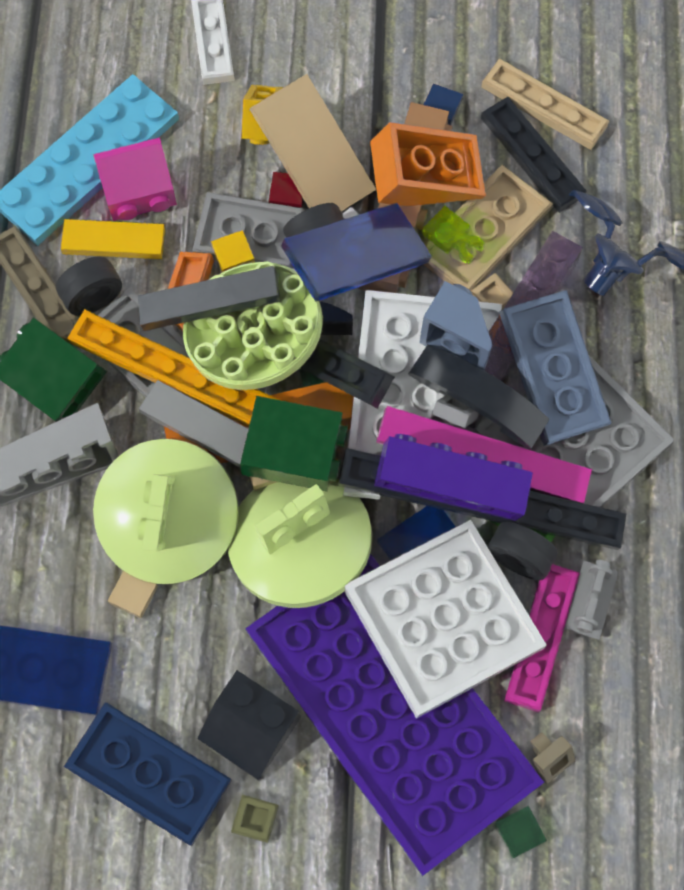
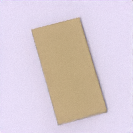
M305 74L249 109L309 208L323 203H335L343 211L376 190L308 74Z
M503 165L484 182L486 196L483 199L467 200L416 252L415 258L443 281L452 285L460 284L470 291L486 279L552 209V202Z

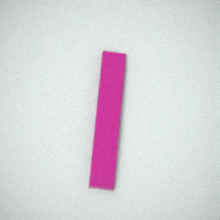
M387 406L384 410L376 443L384 444L389 436L395 437V434H405L416 438V443L430 446L431 443H441L452 447V452L466 455V452L481 453L488 457L487 461L501 464V461L517 462L523 465V470L533 472L530 490L575 502L584 503L592 469Z

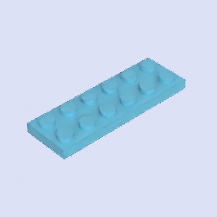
M132 74L0 190V213L12 224L16 225L34 244L40 245L64 223V219H69L103 188L93 154L159 138L179 120L178 112Z

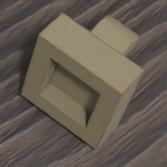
M541 732L530 741L534 746L532 750L537 755L533 759L536 772L546 784L575 762L572 745L563 736L551 743L546 735Z

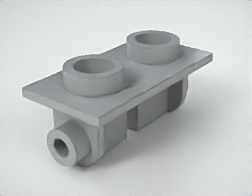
M596 560V564L583 561L564 629L600 640L619 572L610 569L611 564L609 562Z

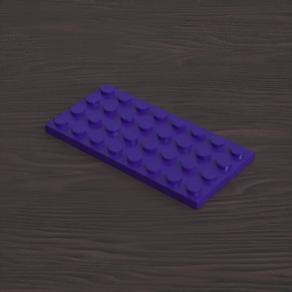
M371 553L359 577L380 567ZM345 592L325 603L304 608L276 606L245 628L250 638L422 877L544 783L473 688L416 719Z

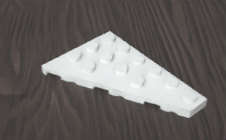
M365 291L358 358L388 372L395 378L378 409L354 397L349 449L381 456L383 444L376 443L384 410L387 406L432 419L434 417L432 413L436 401L447 395L442 390L439 393L433 391L408 375L426 347L419 343L423 317L435 297ZM479 302L489 333L500 316L499 311H501L502 304ZM344 487L343 496L369 499L381 498V495Z

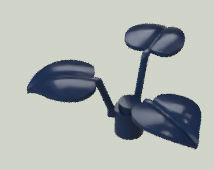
M576 190L570 192L569 196H575L586 210L599 219L604 220L607 226L605 236L599 233L595 236L599 252L593 260L595 265L583 279L584 283L594 292L605 296L616 281L622 282L630 273L642 274L644 271L642 265L655 256L666 257L669 262L684 270V252L663 241H659L657 248L637 261L632 255L620 249L611 240L615 224L618 226L622 224L618 214L607 203L595 196Z

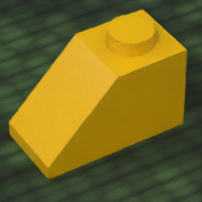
M250 86L243 98L242 139H250V143L256 145L269 144L268 139L249 109L283 87Z

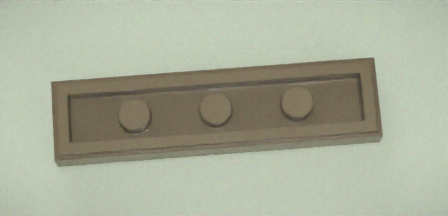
M15 225L0 234V264L36 319L69 342L67 338L77 323L78 317L72 315L66 309L56 291L55 283Z

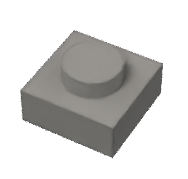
M447 394L436 401L432 414L442 418L444 424L465 428L477 420L479 413Z

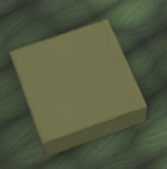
M242 794L231 833L269 843L279 805Z

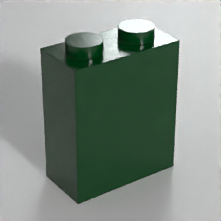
M34 317L29 323L24 324L19 329L16 336L17 340L11 348L0 355V380L55 422L78 412L108 372Z
M256 396L240 462L242 475L311 488L317 484L322 491L328 492L330 481H337L341 460L335 459L337 446L344 447L348 426L342 425V412Z

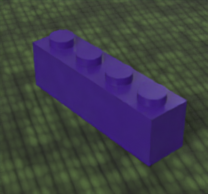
M395 434V437L389 436L384 442L374 486L514 521L525 515L533 472L523 470V465L513 461H501V464L487 461L488 457L477 452H466V455L452 452V447L441 443H431L430 446L416 443V438L405 434Z

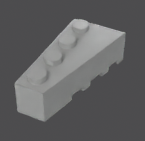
M98 403L0 448V507L106 470L119 457L109 426Z

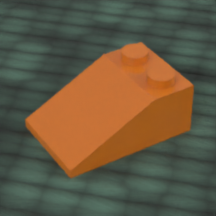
M389 122L370 141L378 203L416 206L483 199L486 196L477 135Z

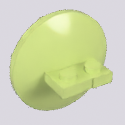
M269 261L239 265L211 277L209 280L275 266L281 302L185 322L183 325L184 345L196 369L213 383L237 390L267 387L284 380L297 371L315 350L323 325L322 308L314 288L305 277L289 267Z
M156 439L131 447L111 463L103 474L96 490L93 515L98 539L107 555L118 567L133 577L146 582L174 584L193 579L205 573L224 556L237 528L239 508L234 484L225 468L213 455L189 442L174 439Z
M338 479L336 482L330 481L328 492L322 491L317 484L311 488L281 482H276L256 491L253 490L238 507V524L228 547L229 558L239 580L258 598L268 603L288 608H304L319 605L342 594L345 591V585L361 575L372 548L371 523L359 497L343 496L344 487L338 486Z

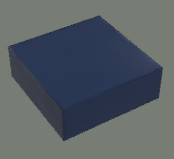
M433 83L423 105L449 111L448 125H451L463 100V94Z

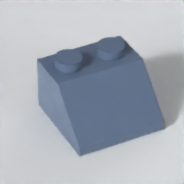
M444 281L423 317L419 343L424 346L428 344L447 351L485 371L492 349V342L478 298L473 296L468 288L460 284L452 285Z

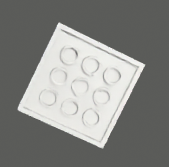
M471 520L345 585L344 592L416 719L543 650L547 646Z

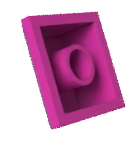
M160 137L93 154L113 221L131 220L143 213L151 211L162 212L170 206L177 205Z

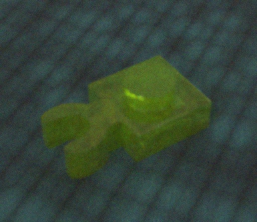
M445 205L423 227L422 235L447 254L455 248L458 250L460 259L466 264H471L473 261V255L466 250L468 247H474L479 252L484 250V241L478 236L467 235L470 231V225Z

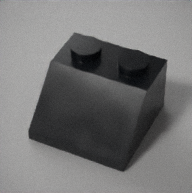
M236 670L215 701L197 739L260 781L301 719L300 711Z

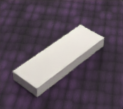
M191 0L203 85L235 81L223 0Z

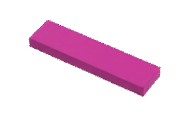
M553 564L547 577L544 580H539L529 617L547 646L514 665L504 698L505 702L536 712L541 711L580 575L579 572Z

